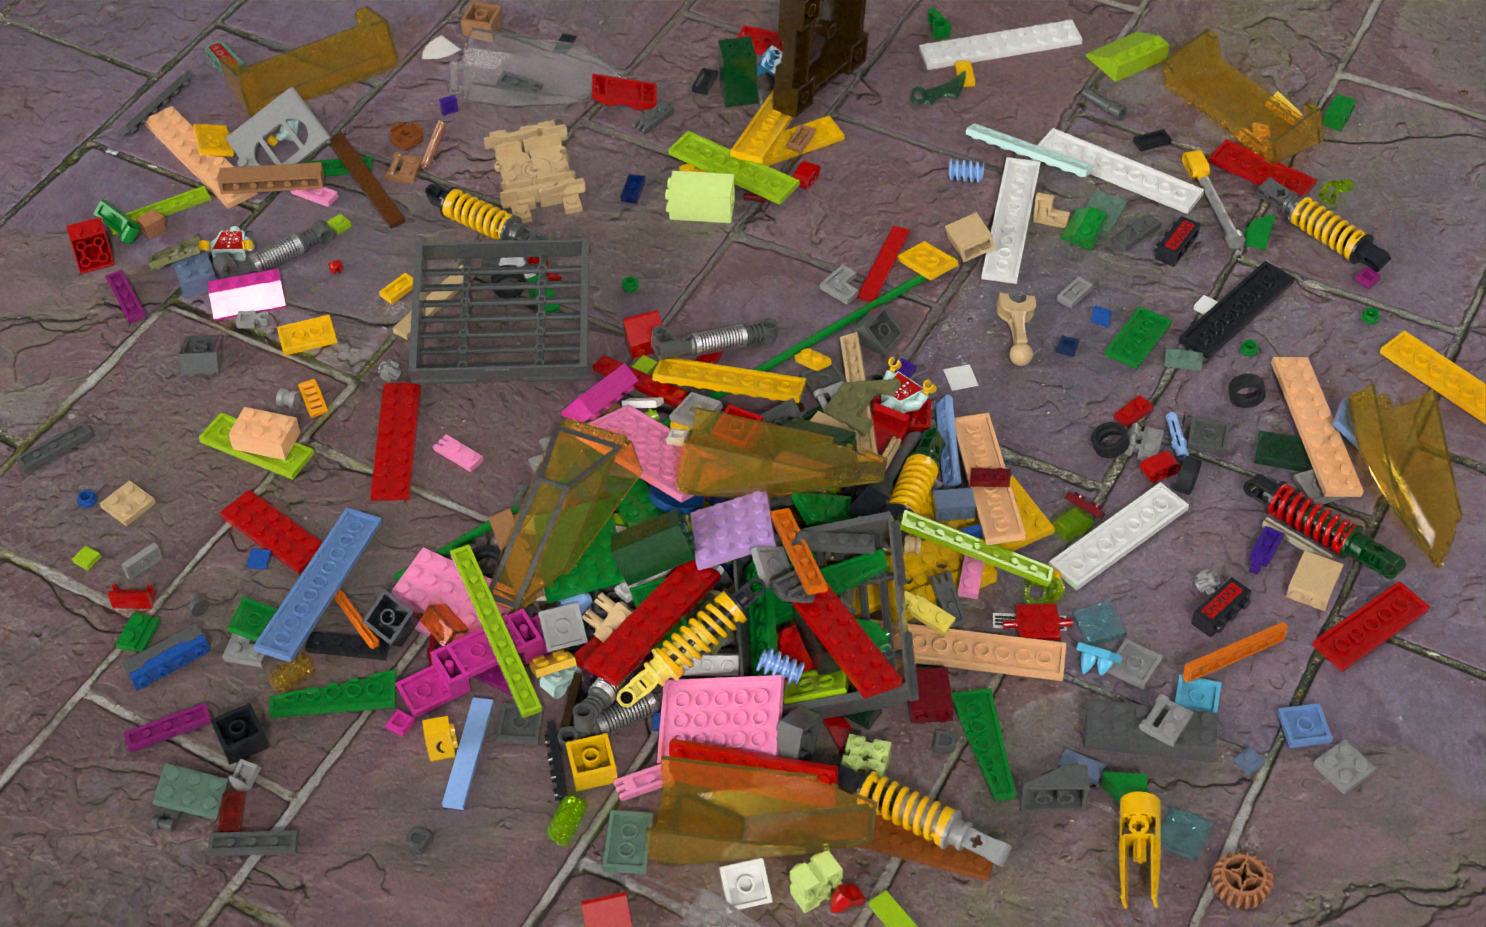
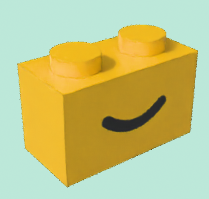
M448 716L422 720L430 762L456 757L454 748H458L454 723L449 724Z

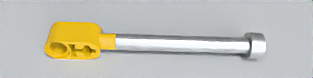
M1201 150L1184 152L1182 155L1183 165L1191 179L1197 178L1204 189L1211 206L1227 234L1225 240L1228 246L1232 249L1241 247L1245 242V237L1240 230H1236L1208 177L1210 168Z

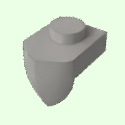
M240 759L233 775L228 777L229 782L239 792L248 791L252 788L261 767Z

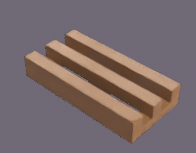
M800 124L786 144V149L790 150L792 148L793 151L798 149L799 153H802L816 134V129Z

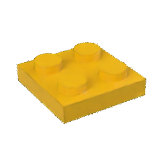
M567 649L552 651V654L548 656L538 655L528 662L530 670L537 678L577 665L575 657Z

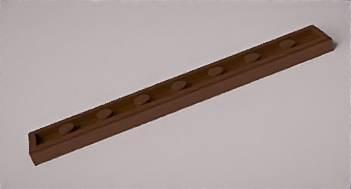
M341 132L330 139L331 143H329V146L388 227L392 229L406 222L404 216Z

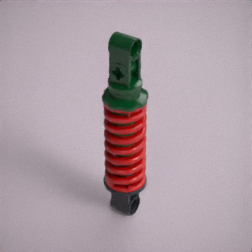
M1256 474L1244 483L1243 490L1245 494L1264 504V512L1274 517L1277 515L1278 520H1286L1288 526H1295V529L1299 532L1304 531L1305 536H1313L1315 542H1322L1325 548L1331 547L1332 551L1339 555L1340 558L1343 559L1350 555L1354 557L1355 561L1363 563L1366 567L1375 570L1387 579L1395 578L1406 568V561L1402 556L1375 542L1370 536L1366 537L1363 535V526L1355 523L1350 526L1349 519L1340 522L1341 515L1339 513L1332 517V510L1330 508L1322 511V503L1312 506L1314 499L1311 497L1302 503L1305 497L1303 492H1299L1294 498L1295 488L1289 485L1288 482L1282 481L1278 485L1264 475Z

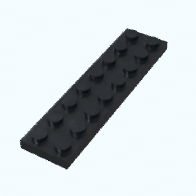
M1264 261L1181 334L1179 342L1195 352H1202L1205 358L1210 359L1294 283L1295 277Z

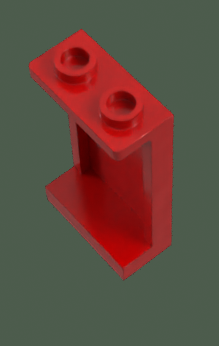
M875 403L872 408V417L880 459L892 437L900 438L902 443L911 426V420L907 414ZM856 446L854 454L856 463L854 468L863 467L864 465H860Z

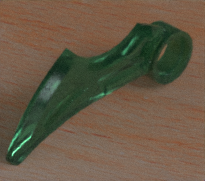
M964 70L945 84L927 90L923 87H915L910 93L911 102L916 105H933L937 99L942 97L957 100L965 83L966 71ZM920 92L923 98L919 100L914 94Z

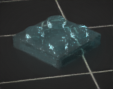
M1111 601L1072 612V617L1088 645L1096 646L1124 638L1127 635V631Z
M1172 806L1161 828V847L1197 862L1211 832L1213 823Z

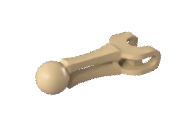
M999 293L997 315L1008 322L1013 335L1014 346L1010 349V359L1017 366H1025L1033 358L1032 348L1027 344L1025 323L1033 318V311L1036 308L1035 296L1026 295V301L1017 303L1010 299L1008 293Z

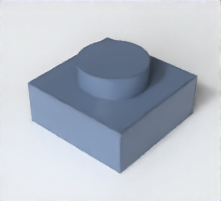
M1251 746L1234 759V763L1248 776L1263 767L1266 762Z

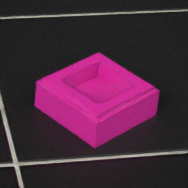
M398 709L385 725L387 729L404 737L416 720L414 717Z

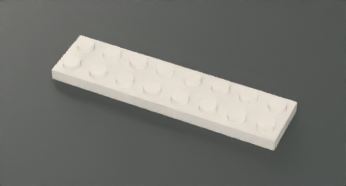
M1160 482L1050 560L1048 566L1061 572V578L1077 591L1185 513L1189 508V504Z

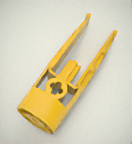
M1131 792L1120 798V898L1123 908L1127 909L1129 846H1133V862H1138V864H1143V862L1147 861V846H1151V898L1154 908L1157 909L1159 907L1157 896L1161 861V801L1159 797L1151 793ZM1125 828L1130 830V834H1125ZM1153 829H1156V830H1155V835H1154L1153 833H1151L1150 831L1153 830Z

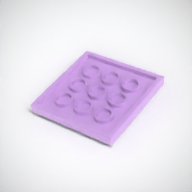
M766 489L690 513L692 531L695 538L694 542L697 548L695 559L698 570L750 555V550L754 547L777 546L774 526L770 516L769 495Z

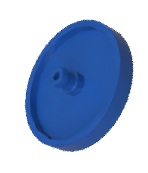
M650 484L648 491L650 501L666 512L678 508L681 514L691 515V512L703 509L705 496H693L681 503Z

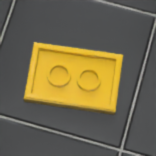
M193 124V132L199 155L234 156L233 148L225 139L229 135L226 125Z
M926 241L897 256L899 262L930 281L958 266L957 259Z
M330 314L277 327L284 356L337 343Z

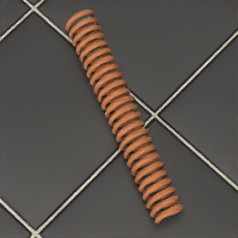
M441 120L437 122L420 164L424 170H427L425 168H430L446 129V124L440 122Z

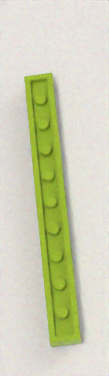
M470 545L451 550L450 554L522 719L542 712L539 699Z

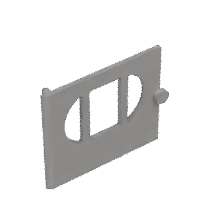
M290 87L225 139L240 158L237 162L238 166L243 167L261 166L257 162L255 155L258 143L262 145L276 165L299 164L325 143H331L330 139L332 137L295 88ZM288 120H297L305 124L308 131L305 145L302 144L287 124ZM280 125L285 128L300 149L283 163L279 161L264 140L267 135Z

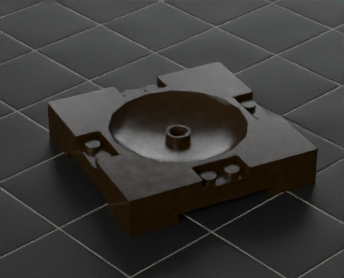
M780 0L778 38L783 40L781 63L776 66L774 110L789 115L792 118L798 117L813 104L816 94L842 73L849 75L866 61L869 33L863 31L866 0Z

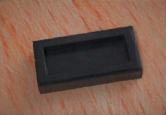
M702 68L692 86V92L708 95L718 76V71Z
M1164 129L1136 136L1133 142L1142 152L1171 144L1172 139Z

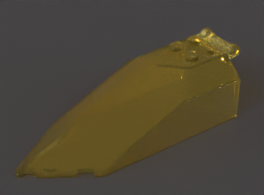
M1374 384L1368 385L1359 392L1354 391L1348 400L1359 454L1394 513L1433 564L1439 568L1444 565L1443 558L1448 555L1457 532L1455 530L1456 524L1461 521L1463 515L1436 390H1430L1415 400L1399 406H1391L1388 394L1377 395Z

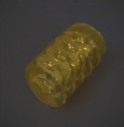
M301 652V657L295 656L294 661L287 662V666L282 664L280 665V670L274 669L273 675L268 673L266 676L274 690L286 693L285 686L292 690V682L299 685V677L306 681V673L311 676L314 673L310 660Z

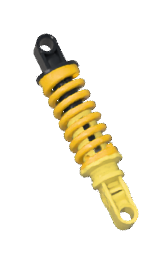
M752 578L734 594L724 588L714 598L717 608L712 604L706 605V611L709 616L705 612L699 611L697 613L698 621L694 618L689 619L690 628L681 626V635L677 633L671 635L672 643L665 640L663 641L664 648L651 650L654 658L648 663L645 662L643 664L645 670L637 674L619 691L617 695L618 703L623 707H631L657 687V684L663 687L670 678L678 681L685 674L684 665L690 668L693 667L694 662L692 659L695 657L697 660H701L703 658L702 650L707 653L711 652L709 645L711 642L714 645L720 644L717 633L723 638L728 637V632L725 629L726 625L732 631H735L737 629L735 622L744 623L751 619L745 609L764 594L766 590L765 582L760 578ZM751 583H760L762 591L757 594L753 593L750 590ZM640 680H642V682L647 686V688H645L641 684ZM628 691L632 693L633 700L629 704H624L621 701V695Z

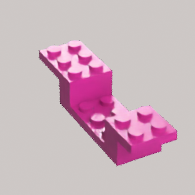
M522 608L502 618L515 648L525 664L532 661V658L535 656L550 653L546 650L538 615L529 618ZM480 628L430 652L432 666L396 682L395 686L412 716L417 718L470 692L469 678L498 665V662L483 628Z

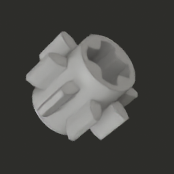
M389 359L388 362L384 360L378 368V373L381 374L379 377L390 383L391 379L396 381L401 374L400 364L392 359Z
M1207 568L1196 575L1198 578L1195 579V585L1201 593L1206 591L1207 595H1210L1219 589L1218 585L1221 584V580L1215 571L1209 572Z

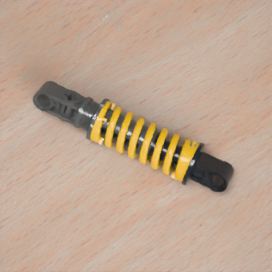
M1270 177L1256 189V193L1261 199L1280 209L1284 215L1289 216L1288 222L1299 227L1303 231H1307L1310 236H1314L1318 241H1322L1330 249L1337 250V253L1344 255L1350 263L1357 264L1362 262L1375 272H1379L1391 260V256L1386 250L1373 244L1374 237L1371 234H1366L1361 229L1356 230V226L1353 224L1349 225L1347 220L1341 221L1339 215L1334 216L1333 211H1326L1325 206H1319V203L1313 201L1309 195L1300 197L1298 193H1293Z
M430 184L425 189V194L430 203L440 208V214L443 217L457 221L459 224L478 231L489 238L514 241L549 240L546 235L522 223V219L519 216L509 214L498 207H493L492 204H486L485 201L464 193L458 187H452L447 190L437 184Z

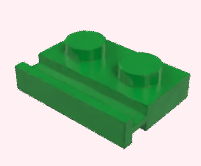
M133 612L116 642L117 649L131 652L147 650L161 624L160 618L156 617L155 619L149 615Z

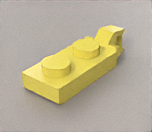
M908 591L904 592L905 604L910 615L944 636L956 618L920 595L915 596Z

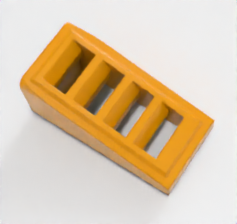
M316 379L299 383V392L310 418L328 413Z

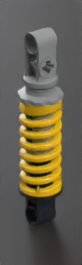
M837 763L838 788L855 794V807L877 806V816L882 814L884 820L889 821L892 819L895 825H902L907 831L913 829L915 835H923L927 841L934 839L936 845L940 846L943 850L949 845L954 846L958 851L966 848L1001 867L1004 866L1012 846L973 829L974 824L972 822L962 820V811L955 810L949 806H945L941 811V803L939 801H935L930 806V797L924 796L920 801V793L914 791L909 795L908 786H903L899 793H897L899 783L893 781L887 788L889 778L883 776L879 779V774L875 769L868 770L863 776ZM981 840L983 844L982 846L976 845L974 841Z

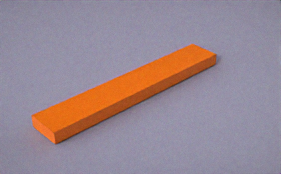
M790 508L770 511L772 523L806 594L812 595L827 592L828 585L806 541L801 540L802 545H792V539L796 538V533L800 529Z
M1283 621L1186 663L1182 679L1189 683L1285 641L1288 625Z

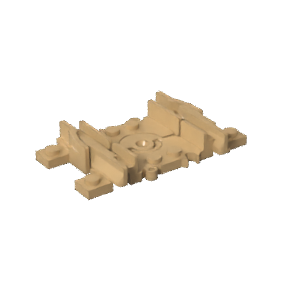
M554 120L538 123V125L520 127L519 131L506 133L505 129L489 132V137L484 138L485 150L491 148L495 150L497 162L494 163L496 172H500L502 178L501 188L503 192L499 194L503 209L511 208L512 214L519 216L522 219V223L532 221L530 210L536 209L535 202H540L541 207L563 204L565 214L582 211L578 194L586 191L584 178L576 179L575 171L569 168L566 147H563L561 142L568 139L566 124L555 125Z

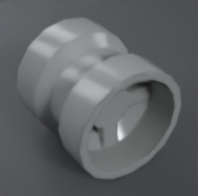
M286 388L278 390L276 396V404L278 406H288L291 409L299 407L301 402V393L299 391H289Z

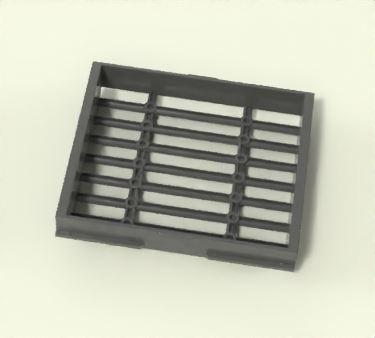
M589 239L415 243L408 368L411 383L422 385L488 381L589 380L587 365L589 253H591ZM581 256V265L546 266V257ZM539 257L538 266L471 268L472 258ZM464 259V267L427 269V260ZM581 272V281H546V273ZM539 273V280L537 282L470 283V275ZM463 275L462 284L427 285V276ZM581 288V296L546 297L545 291L546 289ZM538 289V296L532 298L470 299V291ZM463 291L461 299L426 300V292ZM581 303L580 312L545 313V304ZM538 305V312L469 315V306ZM426 307H462L460 315L425 316ZM580 319V328L545 329V320ZM538 320L536 329L468 331L469 322ZM461 322L460 331L424 332L425 323ZM580 335V344H544V336ZM537 336L536 345L468 347V338ZM461 338L459 347L424 348V339ZM580 351V360L544 361V352ZM537 352V359L535 361L467 363V354ZM460 354V361L458 363L423 364V355Z
M888 511L800 529V531L875 534V550L882 549L883 540L890 537L893 572L886 573L885 571L855 587H859L862 620L870 621L867 585L879 583L883 628H886L891 636V639L888 641L892 647L882 654L895 671V659L903 658L905 683H902V686L864 699L859 692H856V687L849 680L848 694L783 705L782 719L799 706L821 714L822 719L898 706L909 700H919L912 633L908 631L904 586L907 583L900 521H895L891 512ZM775 534L776 547H784L779 535ZM813 551L816 554V563L819 569L825 568L823 554L825 552ZM835 552L836 564L843 562L844 553ZM856 553V557L864 555L861 553ZM752 554L733 560L735 592L746 584L744 563L750 564L753 561ZM890 580L895 582L902 648L899 650H894L887 588V581ZM847 591L839 594V598L849 611ZM801 616L802 637L812 658L810 627ZM748 620L744 623L738 621L735 623L737 625L736 639L739 647L740 677H750L752 674ZM789 620L781 623L782 631L789 628ZM824 645L825 662L815 665L810 670L838 665L836 661L833 662V657Z

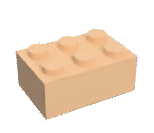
M244 407L229 432V438L235 450L286 460L301 432L296 417Z

